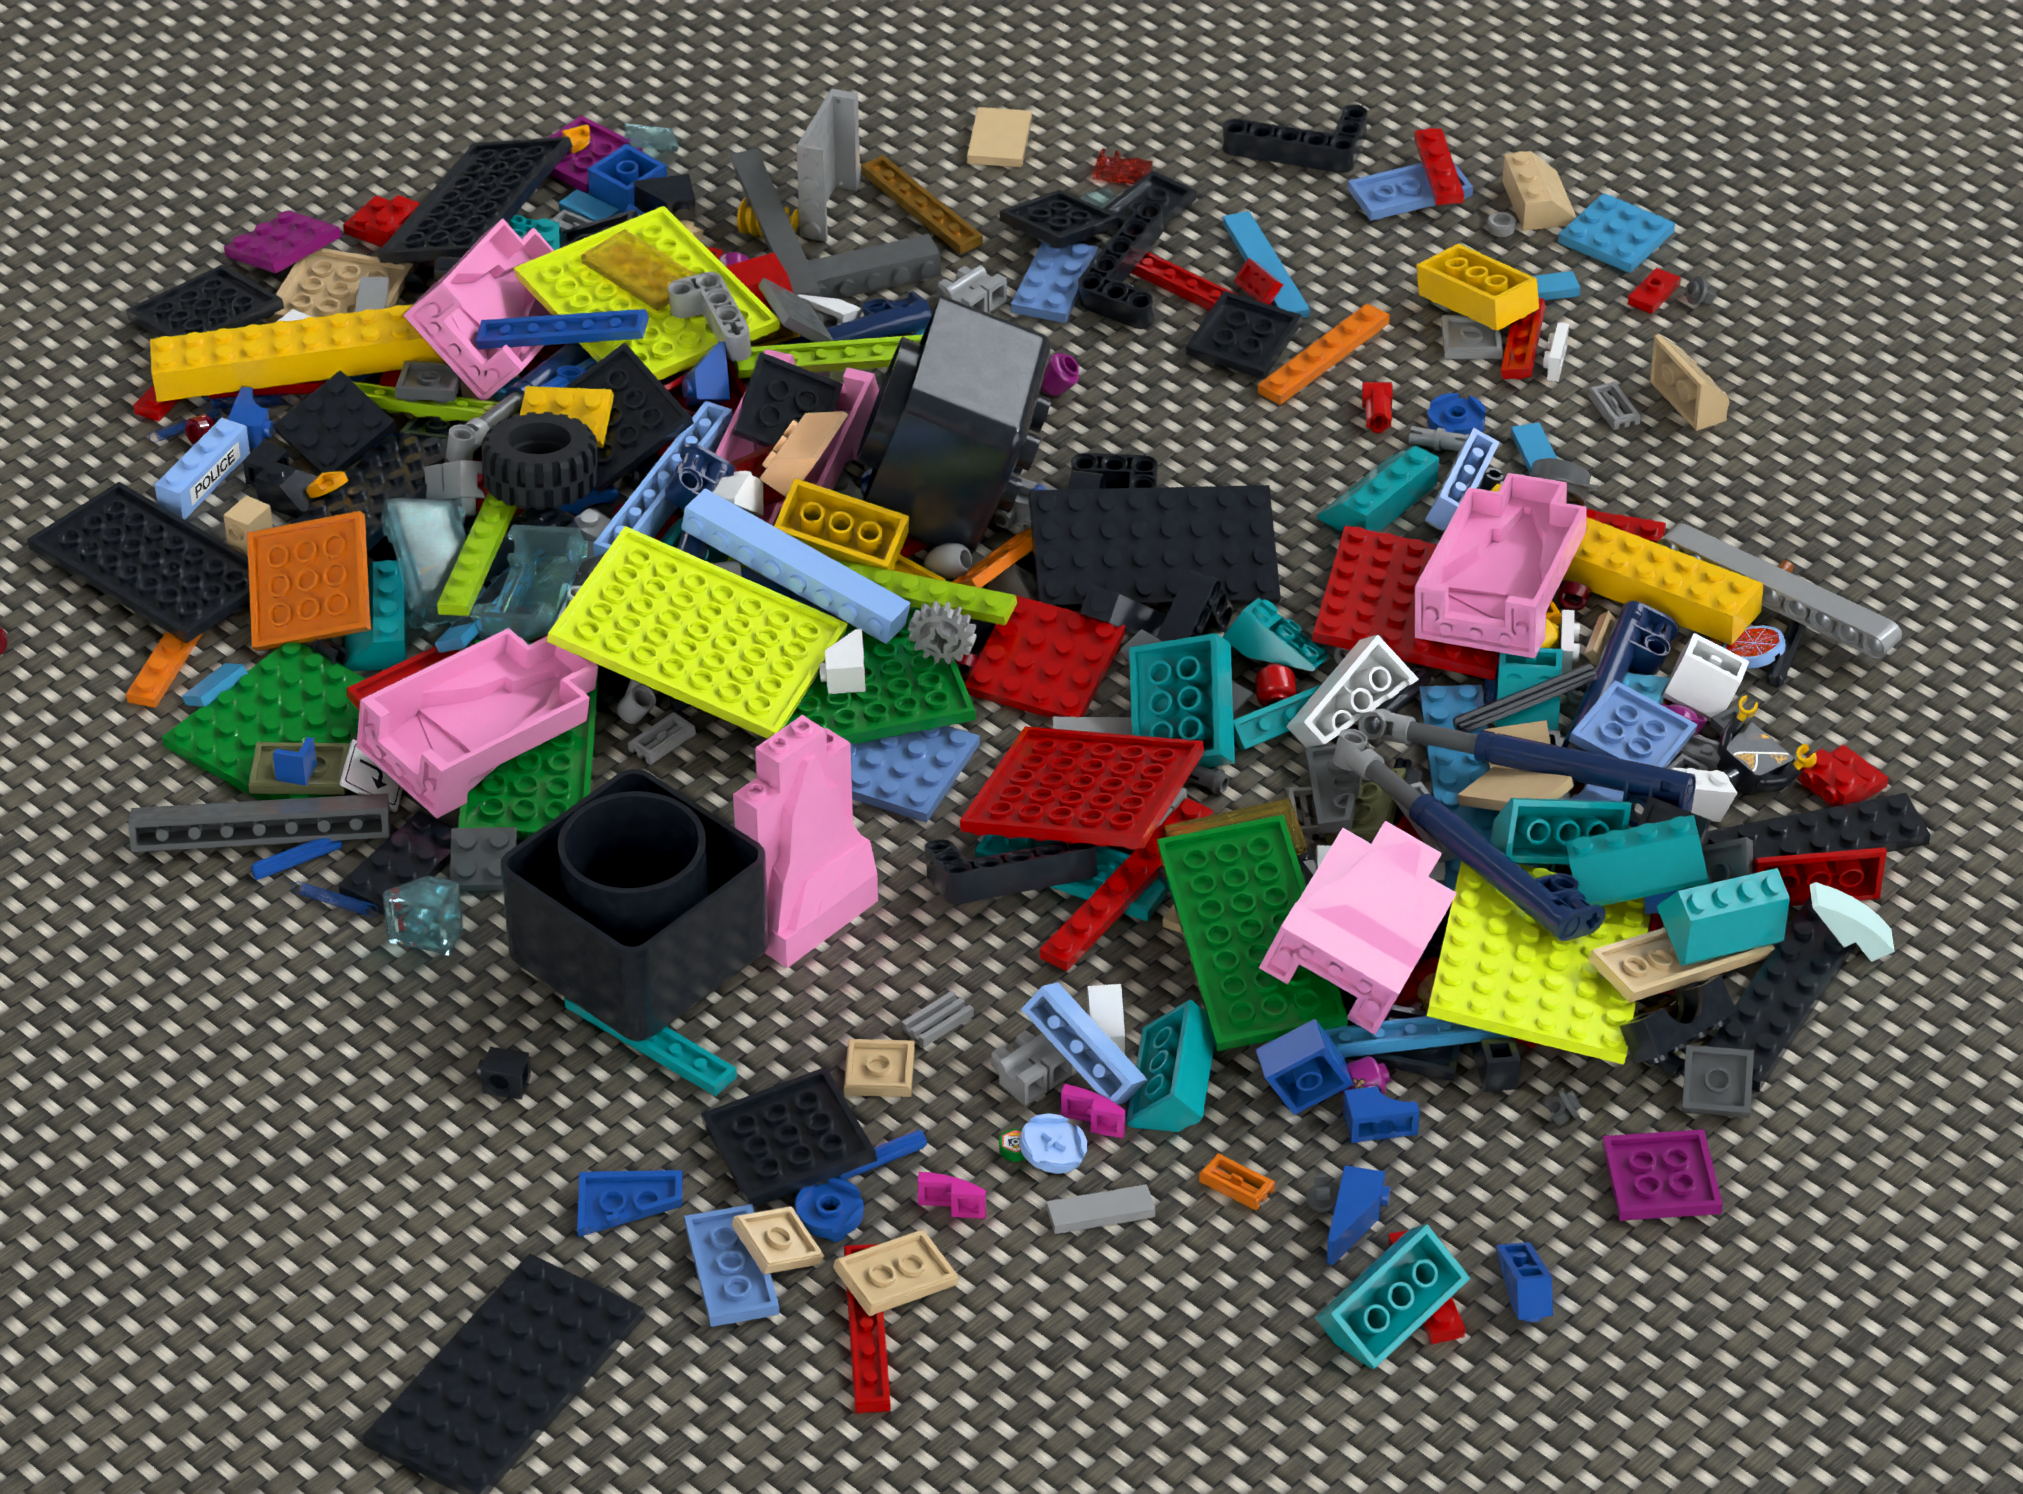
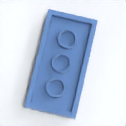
M1422 163L1348 180V191L1370 221L1436 205ZM1454 163L1464 192V198L1473 196V186Z
M1042 241L1011 303V313L1066 323L1079 297L1078 280L1098 256V247L1088 246L1083 243H1072L1067 245L1066 248L1056 249L1051 247L1049 243Z
M752 1204L684 1216L685 1228L710 1327L779 1315V1304L771 1274L762 1273L731 1226L734 1216L754 1213Z

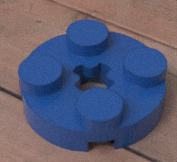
M1459 393L1443 394L1433 399L1430 403L1427 423L1430 429L1437 430L1440 427L1445 428L1446 432L1466 435L1470 434L1473 428L1483 433L1485 430L1486 408L1480 400L1469 395L1467 400L1459 398Z
M831 1178L827 1180V1183L802 1188L795 1200L796 1214L808 1232L817 1237L827 1238L831 1242L844 1240L846 1234L854 1231L861 1224L864 1217V1203L859 1189L843 1179ZM832 1205L836 1206V1209L832 1211H826L823 1209L830 1208Z

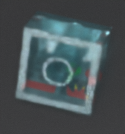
M426 876L386 890L383 894L388 942L444 955L451 953L463 931L459 882Z

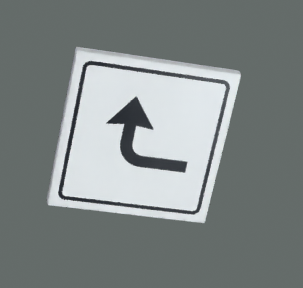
M353 739L350 743L339 785L359 795L389 794L390 810L396 812L403 788L356 747L357 741Z

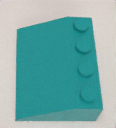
M1217 633L1129 647L1132 735L1203 741L1204 753L1198 761V765L1210 768L1235 764L1231 643Z

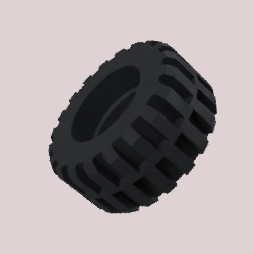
M528 412L527 415L520 416L517 414L511 416L508 420L503 419L496 426L493 425L482 440L484 486L498 501L503 500L509 506L517 505L520 509L536 508V510H544V508L550 507L555 509L561 508L565 504L568 506L574 504L577 499L582 500L592 491L598 479L596 436L579 419H571L568 415L561 413L554 415L552 412H544L543 414Z

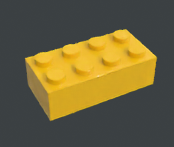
M1459 243L1416 264L1420 296L1486 325L1493 330L1504 329L1507 325L1518 319L1525 318L1528 314L1539 309L1537 278Z
M794 478L774 527L830 558L893 570L908 535L909 516Z

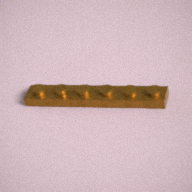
M884 155L861 165V174L957 253H965L983 244L982 234Z

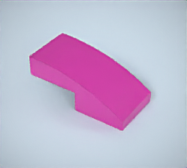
M1064 1084L1061 1092V1116L1090 1122L1091 1133L1124 1138L1125 1110L1097 1093Z
M919 1172L918 1205L951 1207V1217L986 1219V1190L948 1175L931 1172Z

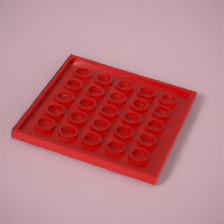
M1344 526L1313 631L1312 642L1352 650L1360 639L1379 635L1402 661L1490 680L1495 679L1500 652L1415 638V586L1437 544L1427 543L1419 539L1394 536L1390 533L1365 530L1361 527Z
M1025 726L960 819L961 832L973 833L978 836L990 834L1001 835L1005 838H1033L1036 841L1056 840L1064 841L1068 844L1089 843L1099 847L1111 845L1122 846L1127 849L1144 848L1204 753L1203 741Z

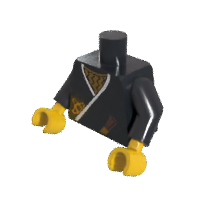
M1745 695L1739 701V713L1736 717L1732 716L1720 734L1717 749L1720 760L1717 769L1729 777L1733 787L1737 786L1746 795H1753L1759 791H1781L1801 773L1800 769L1802 767L1810 768L1815 765L1817 760L1816 753H1813L1809 758H1802L1809 750V745L1803 744L1798 747L1796 751L1797 760H1795L1790 753L1752 721L1747 722V724L1744 723L1746 718L1753 717L1756 714L1758 702H1756L1751 710H1745L1742 707L1748 699V696Z

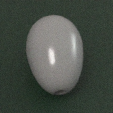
M959 543L940 545L931 550L924 560V567L945 579H955L965 575L972 565L970 551Z

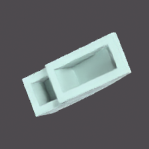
M1816 882L1810 884L1813 909L1843 947L1856 942L1871 962L1895 952L1892 930L1878 914L1862 902L1837 889Z

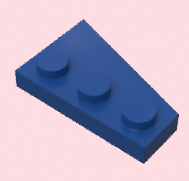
M682 1170L579 1172L578 1237L682 1207Z

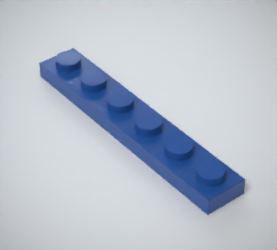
M646 309L481 320L475 342L478 349L502 348L505 345L508 347L643 339L649 316Z

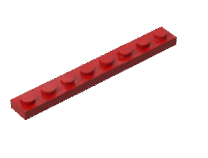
M1186 798L1154 831L1145 847L1136 849L1040 948V959L1068 971L1158 877L1157 867L1162 866V862L1157 849V839L1204 830L1213 820L1214 810Z

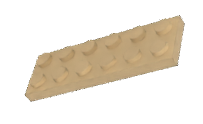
M1661 928L1591 951L1588 961L1630 1003L1765 960L1775 950V947L1769 945L1681 966L1666 928Z

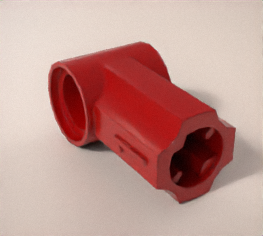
M1362 382V408H1365L1366 427L1370 428L1373 433H1383L1387 428L1391 427L1392 382Z

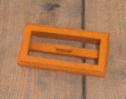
M1219 1153L1199 1173L1200 1183L1254 1210L1260 1207V1201L1264 1202L1267 1199L1268 1193L1272 1194L1275 1190V1181Z

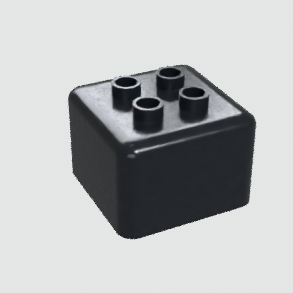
M940 295L920 343L905 337L900 339L873 405L856 456V462L872 467L863 501L908 515L909 530L907 537L934 548L946 543H959L964 545L972 555L978 549L996 508L1010 513L1014 505L1022 479L1012 476V473L1020 475L1023 469L1029 471L1036 456L1041 437L1029 433V430L1037 433L1040 432L1051 404V399L1039 395L1051 351L1047 336Z
M630 769L618 773L508 851L501 859L507 938L511 959L611 1029L632 1041H645L654 1037L758 959L769 946L766 857L762 845L644 770Z

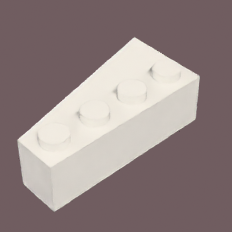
M1379 635L1360 639L1286 727L1306 749L1325 745L1338 736L1341 730L1348 729L1355 724L1354 722L1359 720L1364 713L1375 710L1380 704L1393 698L1399 691L1419 679Z

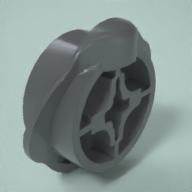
M1554 458L1539 459L1532 464L1531 477L1567 482V504L1584 506L1587 493L1599 491L1598 485L1589 484L1591 479L1590 473L1578 464Z

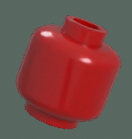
M1277 663L1262 668L1255 677L1257 701L1263 707L1296 695L1294 672L1290 668Z

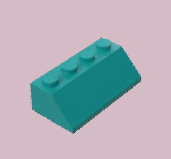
M1416 445L1390 456L1318 513L1317 519L1343 532L1345 525L1380 532L1437 486L1439 457Z
M404 560L372 562L368 566L371 630L345 635V649L349 652L345 667L353 672L386 670L407 660V586Z
M1511 798L1493 821L1490 843L1515 863L1570 864L1566 841L1575 840L1579 837L1605 834L1612 830L1628 829L1632 804L1630 802Z
M1694 815L1679 816L1653 824L1645 823L1638 827L1612 830L1605 834L1579 837L1565 842L1572 877L1579 882L1578 890L1585 895L1586 901L1591 905L1603 906L1709 884Z
M1778 868L1680 890L1656 907L1680 965L1685 966L1781 943L1785 937L1790 897Z
M1191 999L1142 1028L1136 1067L1148 1080L1130 1098L1126 1124L1129 1127L1179 1132L1190 1125L1197 1124L1204 1115V1105L1215 1043L1206 1012Z
M1428 1224L1410 1228L1327 1305L1315 1319L1337 1346L1369 1368L1375 1369L1471 1278Z

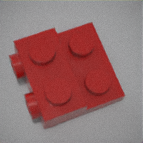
M376 195L343 224L344 233L383 247L420 203L397 195L391 201Z
M1844 744L1829 753L1823 748L1816 751L1817 760L1815 765L1810 768L1802 767L1800 769L1801 773L1797 776V780L1804 787L1810 789L1832 807L1864 801L1885 789L1888 785V777Z

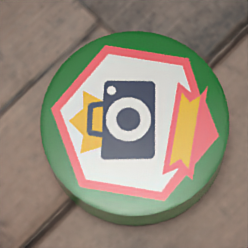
M1010 1129L1001 1134L999 1138V1152L1006 1160L1018 1162L1026 1159L1019 1147V1136L1022 1129Z

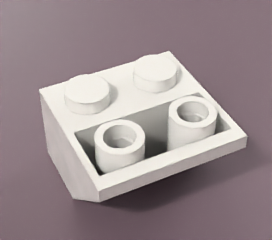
M1693 633L1678 657L1662 697L1675 704L1690 708L1693 712L1711 722V717L1727 710L1743 679L1749 661Z

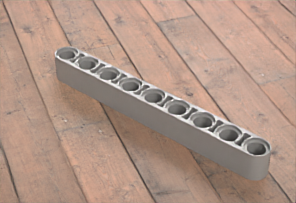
M1681 523L1676 525L1658 541V544L1763 583V606L1873 658L1883 657L1902 638V631L1894 621L1687 524Z

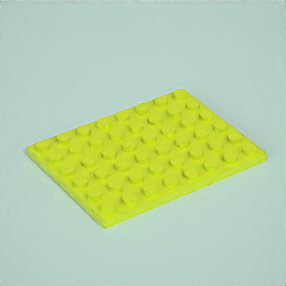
M664 206L514 267L515 277L551 315L646 309L649 319L643 339L585 342L579 344L599 362L625 342L658 380L691 368L709 348L718 343L703 314L689 318H677L671 314L668 286L675 280L705 272L718 273L749 326L750 342L780 329V320Z
M625 526L548 632L546 642L768 739L784 728L819 674L820 663H826L825 650L841 640L846 632L848 623Z
M1461 861L1454 890L1457 894L1450 908L1427 1016L1624 1065L1628 1046L1619 1026L1633 1019L1636 1001L1629 1003L1588 961V958L1594 949L1648 933L1651 915L1645 914L1644 897L1601 906L1605 909L1606 915L1599 929L1590 935L1560 941ZM1518 864L1534 878L1555 874V872H1550L1544 868H1534Z

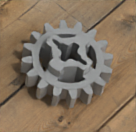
M934 601L932 608L927 604H923L921 611L916 610L908 627V631H910L909 641H916L913 649L915 651L924 650L923 658H927L930 655L934 656L935 663H938L940 658H944L946 663L950 664L952 657L961 661L964 654H970L977 636L974 634L976 625L969 624L971 616L969 614L962 616L960 614L962 610L960 606L955 610L950 609V602H946L944 607H940L939 603Z

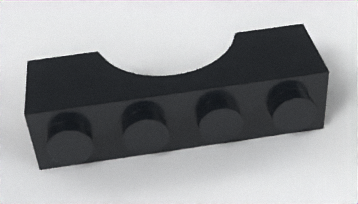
M1722 975L1697 981L1678 992L1679 1010L1676 1020L1671 1018L1663 1008L1638 1015L1619 1026L1634 1064L1648 1060L1650 1065L1659 1063L1668 1058L1667 1052L1674 1053L1686 1048V1045H1688L1687 1040L1688 1042L1698 1040L1707 1035L1706 1029L1710 1031L1726 1024L1725 1018L1735 1013L1736 1009Z
M1514 1038L1482 1039L1480 1042L1470 1043L1484 1092L1516 1090L1521 1059Z

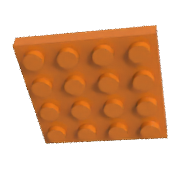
M361 511L247 532L251 637L254 650L263 651L278 648L285 643L297 642L300 644L315 641L316 639H327L371 630L365 514Z

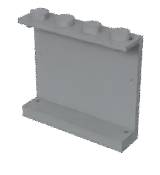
M831 88L797 144L800 237L827 242V201L835 187L857 191L861 185L858 93Z

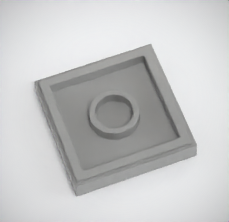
M1464 315L1441 316L1444 359H1502L1501 330H1493Z

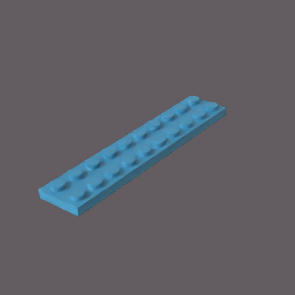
M1482 685L1420 686L1419 700L1422 723L1455 730L1453 727L1454 717L1484 706ZM1484 725L1467 733L1478 735L1481 730L1488 729V725ZM1425 745L1432 796L1491 842L1493 821L1497 817L1498 811L1459 805L1457 797L1460 792L1490 770L1489 763L1476 761L1473 754ZM1459 858L1445 861L1444 886L1452 891L1455 890L1461 860Z

